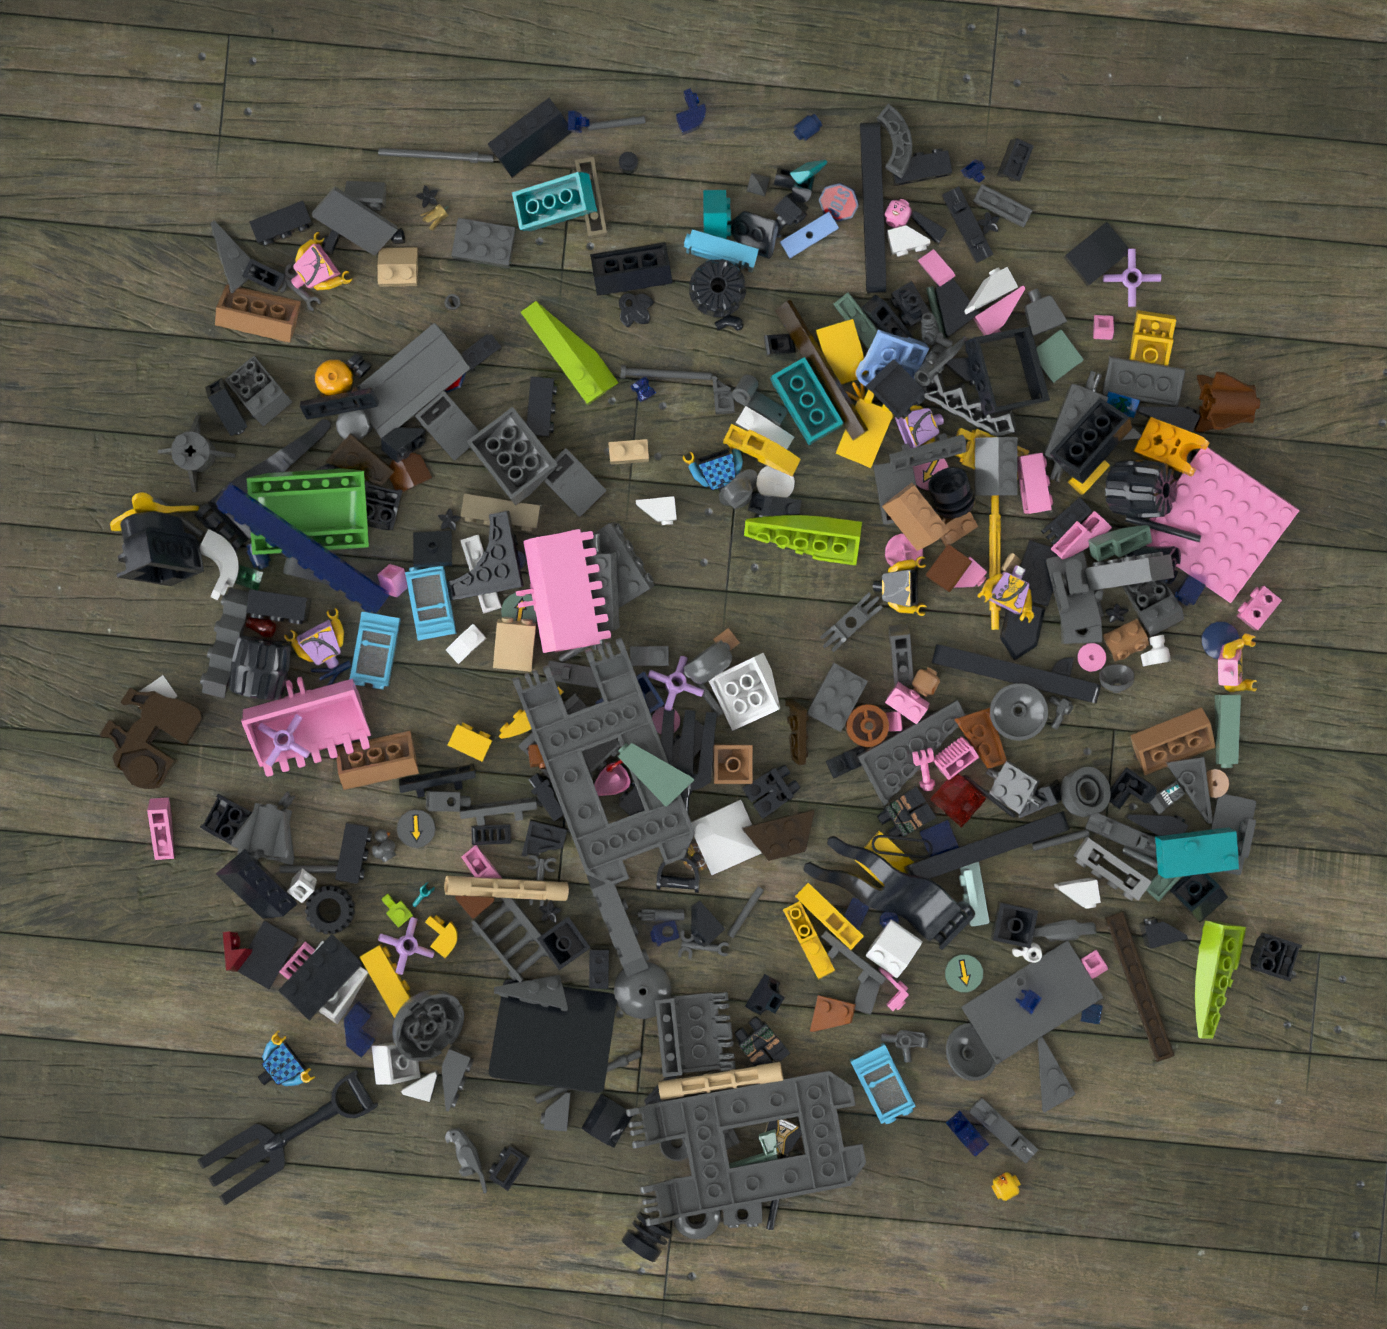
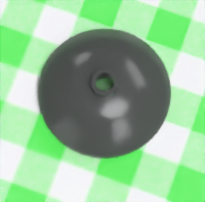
M1013 683L1003 687L996 693L991 702L990 717L995 729L1004 737L1011 740H1026L1034 737L1042 730L1047 721L1048 707L1044 696L1035 687L1025 683ZM1021 707L1022 711L1020 713H1016L1015 708Z
M647 962L648 969L628 977L623 969L616 978L614 995L617 1004L623 1012L631 1017L638 1019L652 1018L656 1016L655 1000L671 997V982L668 975L661 967L651 962ZM645 988L646 994L641 995L639 990Z
M972 1024L960 1025L951 1032L946 1044V1055L953 1071L961 1078L969 1081H978L988 1077L993 1072L996 1063Z

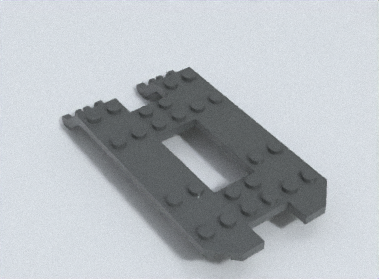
M622 638L616 639V644L621 652L617 655H613L611 644L609 642L605 643L610 655L609 658H606L602 645L597 647L603 659L601 661L595 662L591 649L585 651L604 702L570 715L567 714L549 665L543 667L548 681L541 683L538 671H532L537 685H533L529 672L525 673V679L530 686L527 689H522L518 676L512 678L585 873L609 885L629 879L623 860L659 847L665 865L684 858L695 834L681 794L666 807L631 770L630 772L645 811L609 824L583 757L582 751L618 738L621 747L626 743L628 745L633 743L668 763Z
M824 1071L786 1078L778 1082L753 1084L627 1109V1116H634L640 1113L642 1115L641 1121L629 1122V1127L644 1126L641 1129L631 1130L630 1135L634 1136L645 1133L646 1137L645 1140L633 1141V1149L685 1137L691 1175L668 1179L640 1187L642 1194L651 1191L656 1193L655 1198L643 1199V1205L656 1202L658 1204L644 1208V1212L650 1213L659 1210L660 1215L656 1218H647L646 1225L651 1226L681 1217L851 1186L860 1170L866 1164L862 1143L843 1147L837 1109L855 1106L852 1086L832 1072ZM799 1117L805 1154L729 1167L723 1130Z

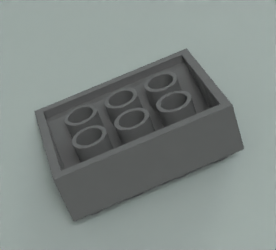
M513 407L467 441L470 448L515 506L528 497L558 466Z

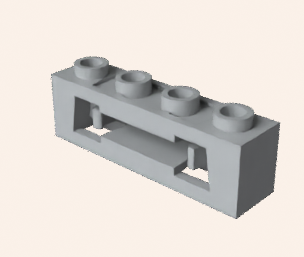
M1088 837L1084 839L1073 855L1077 858L1076 863L1084 868L1088 866L1093 869L1091 873L1099 879L1103 876L1109 880L1107 882L1109 886L1115 890L1118 887L1124 891L1122 895L1131 901L1133 899L1139 901L1151 884V881ZM1093 848L1100 852L1101 857L1125 874L1133 875L1138 880L1135 881L1128 876L1124 881L1131 886L1128 888L1123 885L1122 880L1102 866L1088 860L1089 857L1094 861H1097L1100 855L1092 851Z

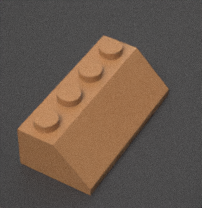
M226 284L216 307V326L280 341H291L301 301L241 287L232 294L229 290L230 286Z
M1202 707L1131 735L1133 748L1144 775L1168 767L1166 762L1188 759L1216 748L1211 723Z
M410 731L368 740L370 748L365 750L362 749L361 742L352 743L354 752L351 754L346 753L344 745L336 747L338 775L343 790L419 773Z

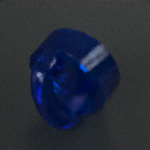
M883 912L879 919L881 926L885 928L891 919L898 924L897 914Z

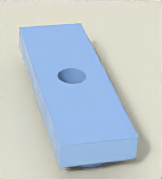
M830 212L783 239L780 241V244L790 259L838 230L839 227ZM806 233H811L813 237L807 238Z

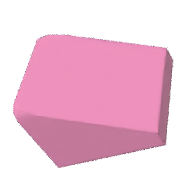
M1094 315L1093 338L1111 340L1114 334L1113 316Z
M898 711L885 713L889 721L888 732L902 731L901 713Z
M1097 950L1080 959L1092 979L1108 970L1106 963Z

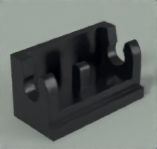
M1018 138L1010 140L997 176L1007 177L1010 179L1009 181L1013 182L1020 181L1034 145Z

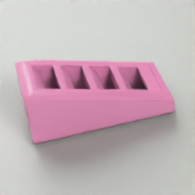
M306 941L279 971L287 979L292 976L287 970L288 967L294 972L298 970L292 964L293 961L300 967L304 964L297 958L298 955L307 960L309 957L302 951L305 949L311 955L315 951Z

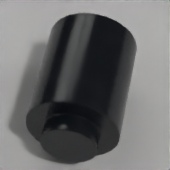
M624 152L619 157V168L624 174H633L638 168V158L632 152Z

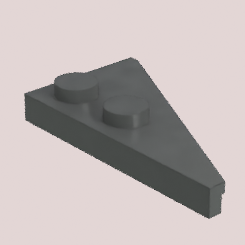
M214 220L211 222L212 234L218 247L217 251L221 264L224 267L225 277H227L230 286L229 290L233 294L249 281V279L242 275L250 258Z
M1204 757L1166 762L1206 823H1213Z
M560 975L494 987V994H499L502 997L508 998V996L520 998V1001L540 1004L544 1007L561 1008V1011L568 1010Z
M1041 1036L1038 1038L1042 1111L1045 1113L1076 1094Z

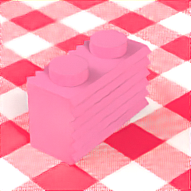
M960 736V739L951 743V746H948V748H945V750H942L941 753L939 752L934 757V763L940 772L950 780L977 760L979 756L968 741Z

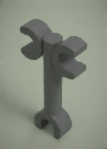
M290 264L287 265L285 273H283L286 275L282 282L283 287L279 291L281 293L285 292L288 285L307 303V308L314 312L315 310L311 307V303L316 301L318 304H321V301L317 297H311L301 287L297 289L292 284L291 279L298 275V273L295 272L294 275H290L289 270L292 266Z
M535 855L529 856L530 859L536 861L534 866L528 865V869L534 870L537 868L536 881L544 880L545 869L548 872L555 871V869L548 867V862H556L555 858L542 859ZM530 899V905H533L534 899ZM540 900V906H543L544 900Z
M684 930L681 931L682 944L678 951L679 957H681L682 951L687 950L689 952L688 958L691 959V949L718 952L721 956H728V953L721 951L722 946H729L728 942L710 943L703 947L692 941L694 939L692 934L690 938H685Z

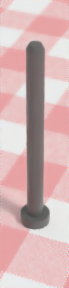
M621 365V378H625L627 375L700 380L713 379L711 372L626 368V365Z

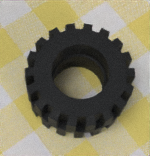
M333 885L323 886L314 891L309 896L305 909L306 919L310 922V926L314 927L317 932H323V934L327 935L336 934L344 930L352 922L355 914V903L352 901V896L347 893L348 891L340 886ZM332 898L341 906V914L334 921L325 920L319 912V906L325 899Z

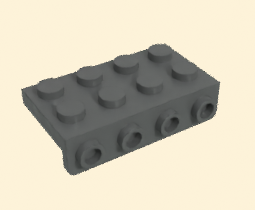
M611 522L595 532L600 534L601 551H616L619 608L654 587L652 576L650 573H646L643 568V561L639 556L635 555L634 547L624 537V530L619 523ZM583 540V549H588V540Z

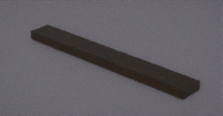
M791 300L786 301L775 310L801 355L803 358H806L843 421V425L851 439H858L868 431V428Z
M1121 911L1104 917L1155 1061L1159 1062L1175 1056L1124 912Z

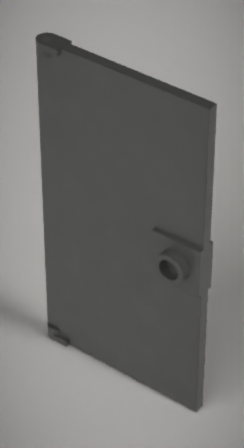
M1067 940L1044 954L1040 961L1028 964L964 1004L961 1008L994 1062L998 1065L1076 1014L1103 999V996Z

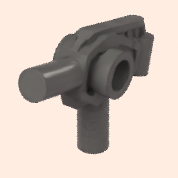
M900 1030L896 1035L885 1033L881 1035V1041L894 1042L897 1048L903 1049L904 1063L912 1062L911 1047H928L929 1038L923 1032Z

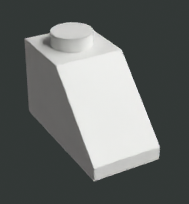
M674 496L636 500V505L655 521L661 522L662 525L673 524L674 520H677Z
M472 624L446 651L459 664L487 638Z

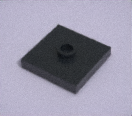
M452 531L413 532L414 568L452 566Z

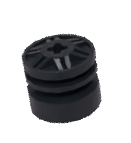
M950 467L942 469L929 480L928 488L940 516L950 519L959 518L973 509L976 498L970 487L968 476L961 468Z
M639 1212L637 1214L639 1221L634 1220L632 1222L638 1231L628 1229L621 1240L636 1254L648 1261L656 1262L662 1252L656 1244L666 1245L668 1242L665 1238L670 1239L673 1234L663 1223L647 1226L646 1219L653 1216Z

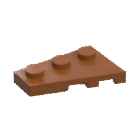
M990 708L954 719L988 769L1004 764L1007 761L998 731L991 721Z

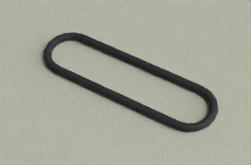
M963 775L964 780L1011 817H1016L1005 805L972 779Z
M877 835L872 840V848L878 854L925 859L930 857L933 851L932 844L924 839ZM877 838L925 842L929 845L930 851L926 856L878 851L874 843Z

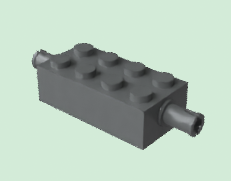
M1090 371L1085 387L1072 383L1068 388L1043 453L1045 458L1055 463L1049 479H1055V482H1061L1065 470L1054 460L1050 453L1099 398L1106 402L1108 400V397L1096 391L1102 377L1099 373L1096 374V372Z
M593 533V539L588 540V549L595 548L597 554L585 557L586 566L598 564L599 572L588 574L589 583L601 581V589L591 590L592 599L602 597L605 599V605L594 607L595 616L607 614L608 621L597 623L598 632L602 630L614 631L620 628L616 551H601L600 534ZM604 639L600 640V644L593 645L592 649H596L600 645L604 649Z

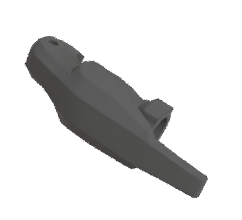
M1076 920L1054 922L1034 929L1033 937H1046L1049 939V942L1077 940L1081 935L1096 934V924L1092 922L1079 923Z
M460 1127L451 1128L447 1131L445 1139L447 1143L453 1142L455 1144L456 1156L461 1165L459 1170L461 1176L464 1177L477 1172L483 1193H487L485 1176L476 1146Z

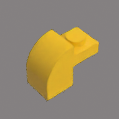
M431 915L425 923L440 935L430 947L446 958L457 943V928L452 921L447 926H444V920L437 915L435 917Z

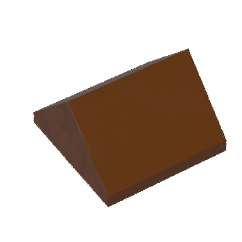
M948 544L927 572L926 577L932 583L951 592L973 561Z
M455 895V899L472 919L478 916L496 899V897Z

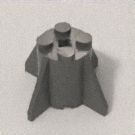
M196 415L189 432L176 436L172 448L158 450V454L172 455L175 464L188 471L192 492H197L198 473L207 471L214 464L216 457H236L234 453L216 451L212 442L200 434V415Z
M255 803L252 814L232 839L231 847L238 848L237 854L246 849L255 857H265L268 860L293 865L294 852L290 831L292 811L287 809H281L280 811L277 809L278 806L272 804L263 805Z

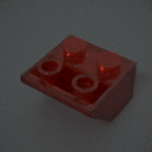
M956 774L950 780L947 779L930 800L958 826L962 827L977 809L982 806L986 798L960 774Z

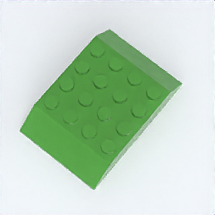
M343 468L265 473L247 478L252 555L369 547L364 471Z

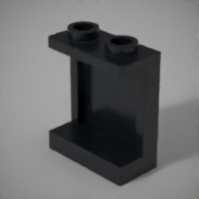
M895 359L866 385L897 419L901 417L905 419L912 412L910 408L914 404L919 406L926 399L924 395L927 392Z

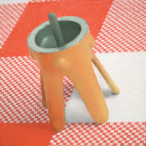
M438 204L433 210L420 216L426 215L422 219L426 222H431L436 218L430 226V230L433 231L441 220L448 217L445 210L449 206L443 208Z

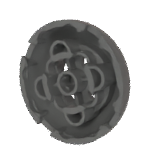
M437 989L422 991L409 998L401 1006L393 1022L392 1036L398 1051L404 1057L413 1061H425L440 1055L442 1049L448 1044L452 1045L462 1029L464 1022L462 1005L452 994Z

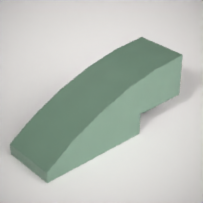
M1143 525L1111 531L1089 539L1088 542L1091 556L1100 562L1113 555H1117L1120 558L1152 543L1150 527Z

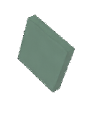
M1059 330L1036 348L1041 368L1052 383L1084 360L1062 330Z

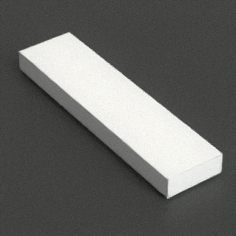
M479 534L460 540L470 571L477 565L484 553ZM497 592L478 595L483 613L502 608Z

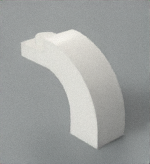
M208 529L200 545V551L202 555L211 558L219 567L220 577L211 595V598L218 600L221 594L225 595L228 586L233 588L238 574V558L235 550L224 537Z

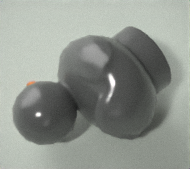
M379 829L375 833V839L381 842V844L373 846L372 853L374 857L381 858L384 863L396 856L394 852L395 843L390 839L388 840L390 832Z

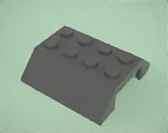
M728 992L696 993L655 1000L663 1077L720 1069L724 1071L736 1069L735 1060H726L735 1058L734 1053L722 1052V1047L733 1046V1041H724L733 1038L731 1022H722L731 1018L728 1014H718V1009L729 1008V1003H720L721 1001L729 1000Z

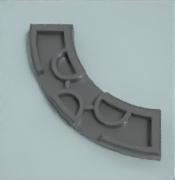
M887 104L877 117V121L890 134L893 143L892 155L886 164V169L902 178L911 161L912 137L902 115L890 104Z

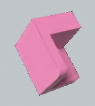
M389 564L377 574L382 592L398 597L408 588L404 568Z

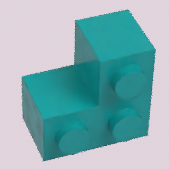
M703 190V233L727 240V236H731V225H727V221H731L730 198L726 197V190Z

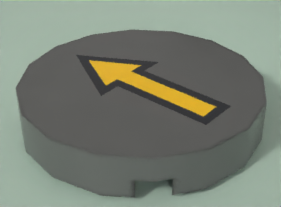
M417 809L402 815L397 826L398 836L401 841L407 846L414 848L423 847L428 844L434 837L436 829L433 818L427 812Z

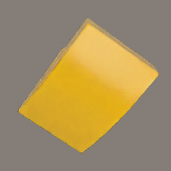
M1137 310L1129 359L1168 365L1176 317L1174 315Z
M847 320L816 330L821 351L840 383L845 384L858 380L856 369L860 361L864 360V355L854 320ZM865 370L862 374L865 375L868 371Z
M878 831V832L874 835V837L877 836V835H884V834H883L882 832ZM872 838L864 848L876 853L872 848ZM877 838L874 843L878 851L903 853L888 838ZM878 854L903 873H906L904 866L914 863L909 857ZM856 861V862H857L859 865H861L870 875H872L881 885L885 886V885L874 875V873H873L869 868H867V867H866L865 865H863L862 863Z

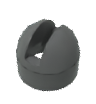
M455 294L448 295L444 301L445 307L449 310H456L460 306V298ZM450 298H451V300H452V303H453V306H454V307H451V304H450V301H449Z

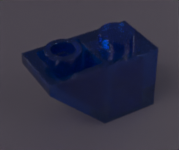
M958 1111L946 1122L947 1126L975 1157L989 1145L961 1111Z

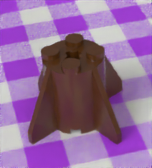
M1216 372L1214 378L1206 375H1197L1201 389L1199 400H1203V406H1199L1200 417L1195 426V432H1204L1210 429L1222 430L1239 423L1254 422L1256 409L1260 408V398L1256 397L1255 385H1247L1225 372Z

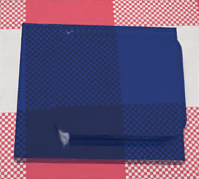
M948 820L919 831L922 839L928 840L933 846L930 857L959 847ZM924 842L927 852L929 853L930 847L927 843Z

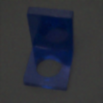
M675 920L652 926L653 931H650L652 942H656L657 946H661V943L679 939ZM665 926L673 928L674 933L671 937L663 935L662 930Z

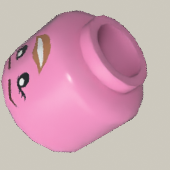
M899 199V201L892 200L884 213L885 222L893 228L905 226L912 215V210L909 207L910 204L904 199Z

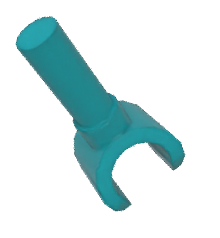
M429 882L420 887V894L412 904L414 907L425 896L430 895L434 891L435 887L430 891L426 888Z

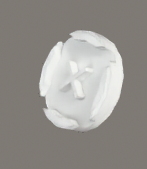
M766 466L757 476L756 485L758 492L761 494L787 498L794 489L795 480L792 476Z

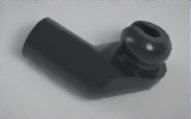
M732 315L725 316L714 323L718 331L727 326L734 327L736 331H740L744 327L743 320Z

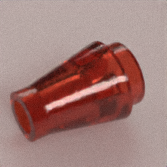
M249 617L246 628L255 631L265 638H272L276 631V623L273 620Z

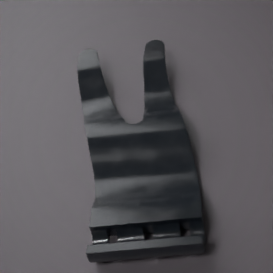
M326 419L320 420L307 433L231 481L212 500L204 504L194 516L207 529L216 532L227 541L236 535L238 538L231 546L237 552L238 548L251 538L247 478L265 473L285 472L326 434L331 427V423ZM326 464V465L321 466V467H319V468H317V469H315V470L341 469V468H340V467H337V466H335V465H333V464H332V465ZM211 509L213 513L205 520L203 516ZM223 522L225 526L217 532L215 529Z
M836 836L828 838V846L838 854L852 858L869 868L885 885L883 888L879 889L855 874L840 870L824 869L812 862H807L803 868L804 872L814 879L832 883L846 889L863 904L873 909L895 913L903 917L928 941H931L933 938L936 939L941 950L975 917V911L971 905L964 901L957 903L934 881L925 877L903 873L873 851L847 844Z

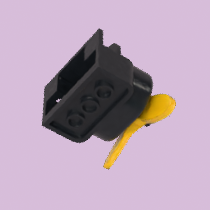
M141 492L132 497L133 509L111 521V530L121 531L124 543L122 545L123 553L118 555V561L125 563L126 570L117 573V578L173 586L204 572L197 538L192 534L185 533L183 520L179 516L167 514L198 511L199 506H164L154 502L151 495Z

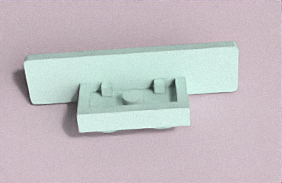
M979 862L961 867V875H959L961 887L963 886L965 893L962 894L963 901L971 905L975 911V917L970 921V926L972 927L989 923Z

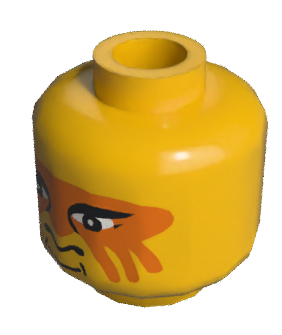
M1005 1172L993 1179L991 1187L998 1200L1001 1198L1003 1201H1007L1019 1194L1018 1186L1021 1184L1016 1175L1012 1176L1009 1172Z

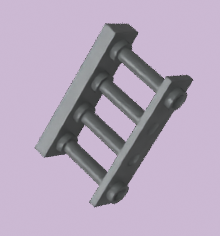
M501 898L503 900L502 905L482 922L478 923L476 919L473 920L471 923L474 926L471 928L477 936L482 935L510 970L508 971L509 976L514 981L518 980L521 982L523 977L520 974L542 956L545 957L548 954L537 940V938L542 936L541 932L513 898ZM506 911H512L515 915L514 920L491 938L484 929ZM518 926H524L527 930L526 935L503 953L496 944ZM530 941H536L539 945L538 950L515 968L508 959Z

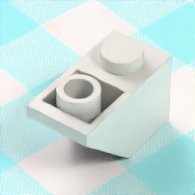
M908 226L890 229L886 232L892 255L897 254V257L907 255L908 251L914 249L916 252L926 250V246L930 245V239Z

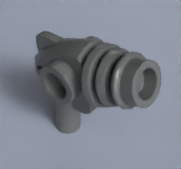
M930 312L923 314L921 320L922 341L931 346L938 343L951 348L953 341L944 338V334L939 332L934 315Z

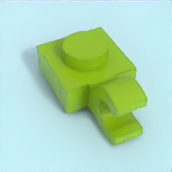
M389 894L381 899L390 909L386 914L398 928L413 916V913L401 900L396 904Z

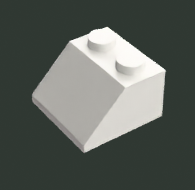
M1091 877L1054 883L1055 888L1082 907L1093 908L1096 907V903H1101L1097 879Z
M891 919L871 944L866 957L898 978L923 941Z
M394 1042L372 1046L376 1084H395L420 1078L419 1062L404 1057L398 1051Z

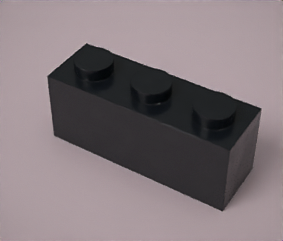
M939 148L932 150L930 154L924 155V152L914 153L909 167L902 178L892 173L894 187L951 176L952 168L949 152Z
M304 201L249 221L257 243L264 247L273 244L274 240L278 238L283 240L291 237L293 232H305L313 225Z
M531 377L527 426L537 437L549 438L550 433L554 432V422H551V414H555L556 403H553V395H557L558 384H555L552 378Z
M346 822L335 880L356 884L360 883V880H364L365 869L362 867L363 862L367 861L369 850H366L367 842H371L373 831H369L370 826Z

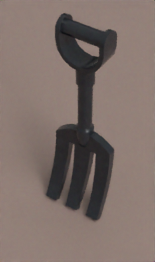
M664 709L661 744L669 765L673 766L675 710L668 711ZM685 710L677 769L694 779L680 793L688 816L692 790L702 788L712 781L717 712H706L698 774L694 773L696 711ZM688 850L684 858L680 860L686 861L691 865L695 872V878L663 875L665 862L664 860L662 861L657 873V890H661V887L693 889L695 893H699L700 866L696 859L688 854Z
M356 1069L345 1075L336 1083L332 1091L331 1101L286 1130L275 1133L267 1126L255 1123L197 1159L201 1168L204 1169L257 1138L259 1139L260 1143L208 1178L212 1186L215 1187L266 1157H270L271 1161L220 1195L219 1198L222 1203L227 1205L248 1190L283 1170L285 1167L284 1146L292 1139L338 1114L346 1118H358L378 1107V1103H373L358 1078V1070ZM347 1081L363 1110L358 1112L349 1111L340 1104L338 1089L342 1083Z

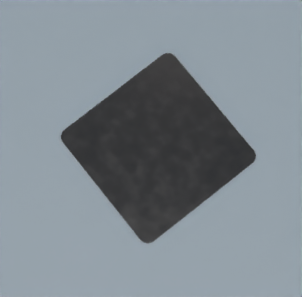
M507 979L503 985L518 983L519 981ZM563 986L568 1006L567 1011H561V1008L544 1007L540 1004L520 1001V998L501 996L488 1070L489 1075L495 1079L592 1093L602 1092L605 1088L617 1004L615 995Z

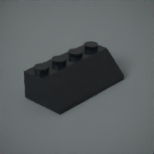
M548 98L490 141L488 146L511 178H513L573 131L552 100Z
M666 242L590 254L597 296L673 283Z
M1099 398L1052 450L1050 455L1070 476L1083 484L1132 430L1130 418L1102 398Z
M246 849L216 873L262 919L283 917L298 904L295 898L287 892L288 889Z
M331 934L278 991L310 1021L363 964L343 943Z

